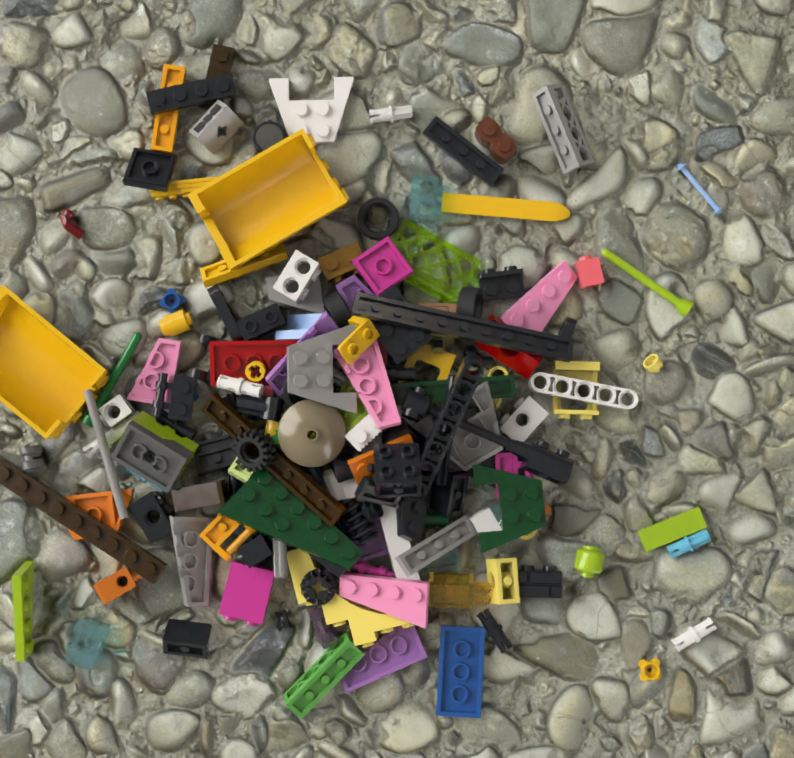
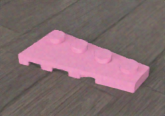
M561 261L499 319L508 325L542 332L578 276L566 261Z

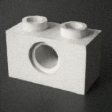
M527 396L525 399L521 397L513 405L516 409L512 414L506 413L498 422L501 424L499 427L500 431L508 439L524 442L549 414L530 396ZM520 413L527 417V423L524 426H519L516 423V417Z

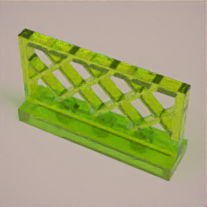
M404 219L392 240L396 247L403 245L406 255L403 257L414 271L412 275L404 280L445 303H457L460 290L457 291L450 286L449 279L460 277L462 287H467L481 260L407 219ZM405 227L414 230L416 238L405 240L403 236ZM421 240H432L435 248L424 251ZM418 242L420 252L409 255L406 244ZM446 249L452 251L454 259L443 261L440 251ZM436 252L440 263L428 265L425 255ZM422 256L425 266L420 268L412 266L411 258ZM468 260L474 265L471 270L462 272L459 261ZM456 263L458 273L447 276L444 265ZM441 266L444 277L438 279L432 277L430 269Z

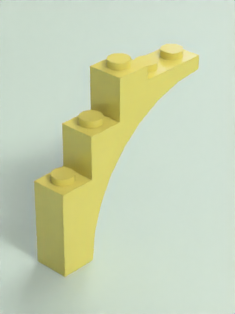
M301 549L287 550V561L298 604L305 603V606L313 605L307 602L301 594L300 584L303 577L309 571L321 568L313 557ZM320 578L316 585L309 586L316 589V596H318L321 590L327 589L320 585ZM337 588L333 599L322 605L326 625L333 624V627L346 624V620H348L354 645H361L362 648L374 645V641H377L379 637L377 631L383 634L393 631V627L402 625V628L414 626V624L341 597Z

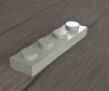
M465 515L400 554L395 559L408 578L471 539L478 532Z

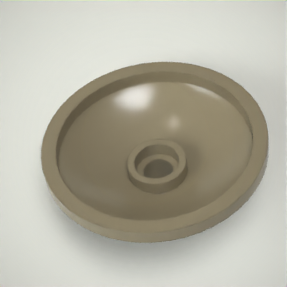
M309 399L299 401L288 408L283 414L278 427V440L282 451L290 460L305 467H318L331 462L341 452L346 439L345 423L337 409ZM310 430L316 432V437L313 439L307 435Z

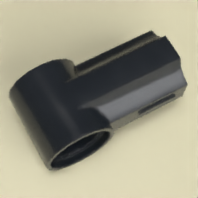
M241 394L237 403V412L280 422L284 400L267 396L259 399Z

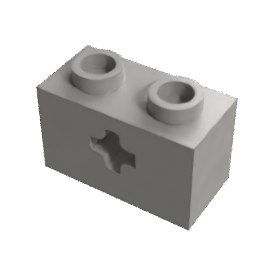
M217 100L188 132L205 149L215 154L223 148L225 142L232 135L237 133L243 122L226 104Z

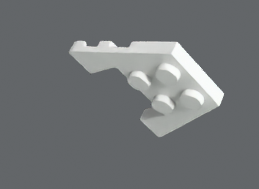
M334 77V100L291 101L289 98V78H269V83L288 136L303 128L307 135L312 134L317 144H335L351 88L353 87L354 77Z

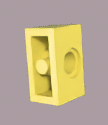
M517 557L486 559L489 604L520 603Z

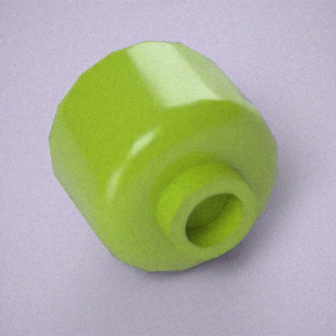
M583 544V547L578 548L576 551L574 568L581 572L580 576L593 578L594 574L602 572L605 555L600 551V547Z

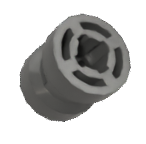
M42 445L19 448L20 455L23 457L22 470L45 467L44 459L41 458V453L43 452Z

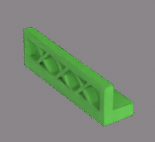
M346 631L283 694L286 706L301 719L365 655L358 646L354 645Z

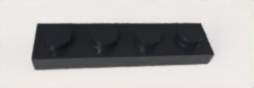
M232 73L146 92L152 115L237 97Z
M437 116L434 117L422 132L423 136L490 188L504 171V168Z

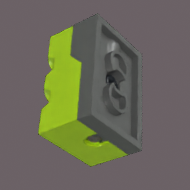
M142 410L127 425L111 459L169 493L181 479L199 445L187 437L181 438L176 435L174 429L169 426L160 425L156 422V418Z

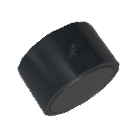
M272 120L258 125L253 135L254 144L259 153L287 138L282 126Z

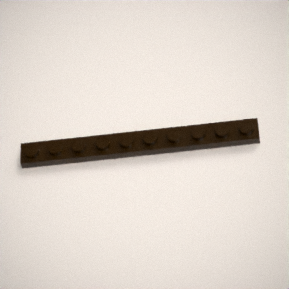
M0 455L1 485L152 584L158 581L167 563Z

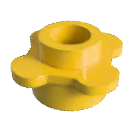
M657 658L649 661L641 659L638 662L641 670L639 678L644 682L647 680H659L661 678L660 661Z

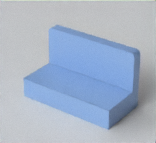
M322 313L288 315L287 330L276 331L275 339L299 340Z

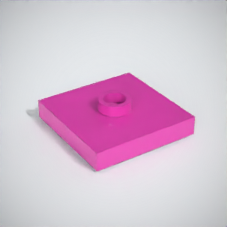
M389 236L352 260V264L376 296H379L391 286H396L414 273Z

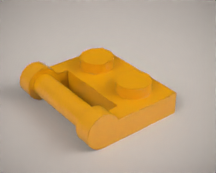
M218 515L199 536L225 561L229 562L238 548L252 534L255 535L258 531L244 525L246 529L227 548H224L221 544L240 524L227 517Z

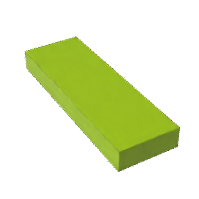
M697 506L637 531L644 551L648 552L705 529L707 525L700 508Z

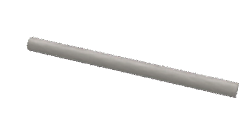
M87 389L83 393L120 520L128 518L129 515L113 460L111 459V453L92 389Z

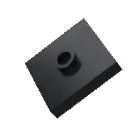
M134 147L123 178V184L125 186L167 192L177 162V154Z

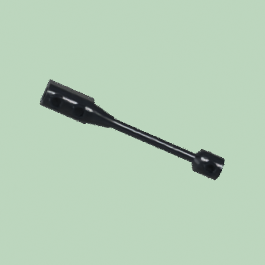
M415 386L414 390L409 389L401 405V410H403L401 415L410 421L418 422L419 418L422 419L428 414L437 417L440 409L432 406L431 398L426 396L427 390ZM461 420L459 428L503 446L506 450L522 459L520 469L559 486L567 484L574 465V460L569 458L570 453L563 449H557V452L549 450L550 444L542 440H537L535 444L533 442L527 443L507 439L466 420Z

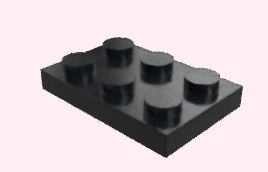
M395 285L379 295L380 297L407 302ZM371 320L380 335L378 339L397 365L434 340L430 332Z

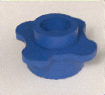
M170 288L163 298L160 299L159 303L161 307H166L170 313L179 311L178 309L182 304H185L186 298L183 295H178L175 289Z

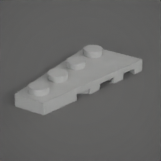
M169 516L184 606H208L212 548L199 535L214 520V517Z

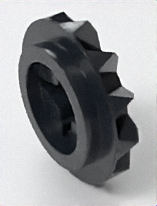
M323 569L309 571L303 577L300 584L301 594L307 602L315 606L325 605L331 601L337 588L334 577ZM320 578V585L327 589L321 590L318 596H316V589L309 586L316 585Z

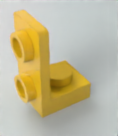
M352 316L348 320L350 325L355 324V330L337 348L347 364H352L380 336L370 319Z

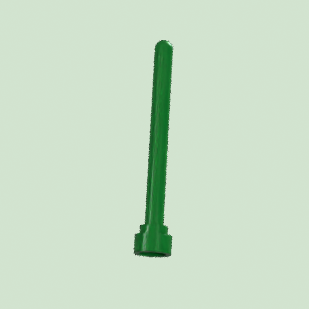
M140 332L134 333L96 400L98 409L105 404L142 339ZM88 410L87 413L83 414L80 421L93 428Z

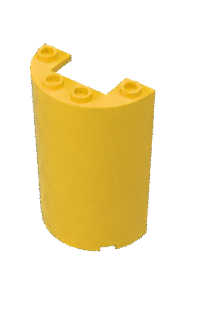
M303 128L187 195L195 210L204 221L220 249L219 252L231 271L345 206L347 201L350 200L344 188L340 189L341 186L335 176L331 178L328 174L330 168L325 159H319L314 148L317 143L312 134L307 135Z
M2 285L0 287V401L45 439H57L64 432L65 428L72 422L76 424L84 413L82 412L87 407L83 393L84 390L92 389L95 401L97 400L98 396L96 394L109 379L107 370L7 287Z

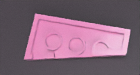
M377 339L352 364L346 363L338 349L333 350V354L378 430L401 425V419Z
M344 572L341 576L339 596L422 628L427 627L430 582Z

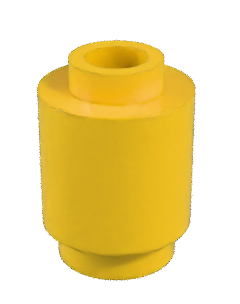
M184 309L163 316V319L159 320L161 331L165 337L169 335L173 337L191 330V325L194 324L191 314L185 312Z

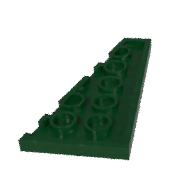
M266 468L257 471L217 512L222 517H227L238 524L248 526L259 533L287 545L297 547L308 554L311 553L348 571L364 555V551L335 526L330 527Z

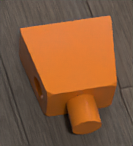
M124 567L94 584L93 587L105 605L138 586L137 580L143 577L128 567ZM125 576L128 583L122 586L119 579Z

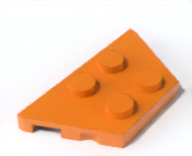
M134 488L121 490L127 512L129 509L128 505H130L135 492ZM112 491L64 496L120 533L125 518L120 520ZM68 529L74 540L84 539Z

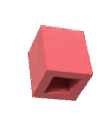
M592 255L583 256L574 264L580 290L605 283L599 257L592 258Z

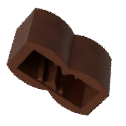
M486 117L476 126L474 132L476 140L481 146L489 149L490 155L496 162L504 165L515 155L517 146L514 140L507 134L502 133L499 124L495 120Z

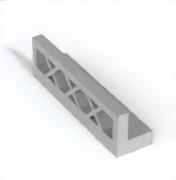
M563 84L546 85L532 94V99L563 174H569L580 167L595 163ZM556 90H557V92H558V95H559L560 99L557 98V96H556V94H555V91H556ZM580 152L583 153V156H584V158H585L584 161L582 160V157H581V155H580Z

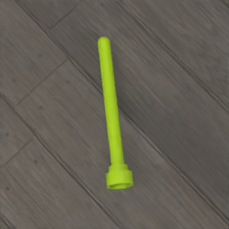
M602 250L601 254L604 258L672 303L677 313L685 317L693 307L694 302L688 298H678L610 250Z

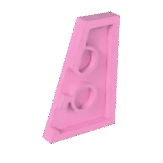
M158 339L143 371L139 374L132 391L128 394L127 400L152 404L156 398L157 388L155 383L159 379V372L168 373L167 382L173 383L174 374L177 375L182 346L181 341ZM166 389L164 402L170 403L172 390Z

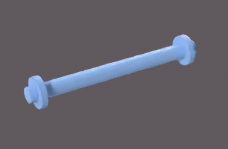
M686 163L678 164L677 171L681 170L715 210L713 213L719 215L723 207H719L685 167Z

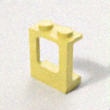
M557 360L553 362L554 375L597 383L600 362L570 361L568 363ZM562 381L556 383V390L560 393ZM552 396V414H557L558 419H570L571 415H579V419L592 420L593 415H599L596 404L587 403L585 410H565L561 408V398Z

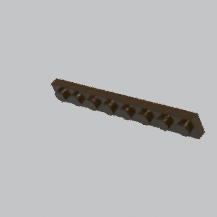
M217 392L209 396L201 409L233 440L237 439V436L256 428ZM250 442V452L254 457L259 458L257 446ZM272 444V447H276L277 450L273 452L276 454V457L265 468L325 523L333 527L344 514L346 508L295 462L290 460L276 445Z

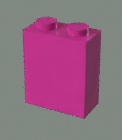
M234 559L231 561L219 614L224 615L223 618L230 621H236L237 619L246 620L245 624L250 626L263 624L275 580L274 569L260 565H254L249 568L248 565L244 566L240 560Z

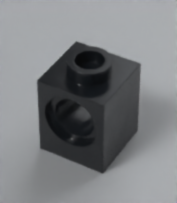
M353 445L342 448L338 456L330 462L332 472L338 483L354 478L347 461L362 453H357Z

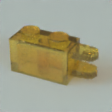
M429 572L428 607L464 610L473 609V605H489L491 602V598L487 594L490 593L492 586L488 582H474V574Z

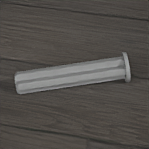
M273 539L274 577L284 579L288 576L286 544Z

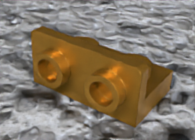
M357 241L317 259L328 284L331 282L333 285L345 280V276L351 273L355 275L360 274L352 264V260L362 254Z

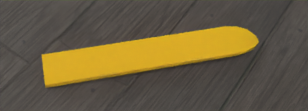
M443 193L442 213L548 222L562 221L570 217V211L567 207L550 201Z

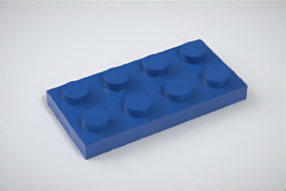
M441 624L436 716L481 718L485 627Z

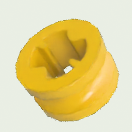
M253 361L247 365L245 374L249 380L257 382L265 377L266 367L260 361ZM257 365L260 367L259 372L262 374L261 376L257 374L254 377L251 375L253 371L250 368L251 366L255 368Z

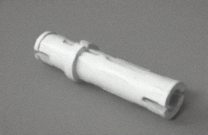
M136 411V413L105 433L109 448L112 447L111 444L122 437L127 425L140 413L139 411ZM97 439L82 448L84 452H87L86 456L89 459H92V457L100 452Z

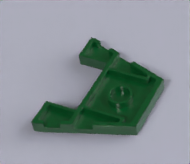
M477 464L472 465L474 486L497 484L502 528L501 531L478 533L480 553H485L546 526L542 480Z

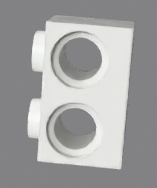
M295 250L273 289L297 304L300 300L304 301L310 291L307 289L311 281L315 282L321 273V270H319L320 264L300 251ZM303 263H307L311 267L310 271L306 274L299 272V266ZM291 282L299 284V289L295 293L287 291V286Z

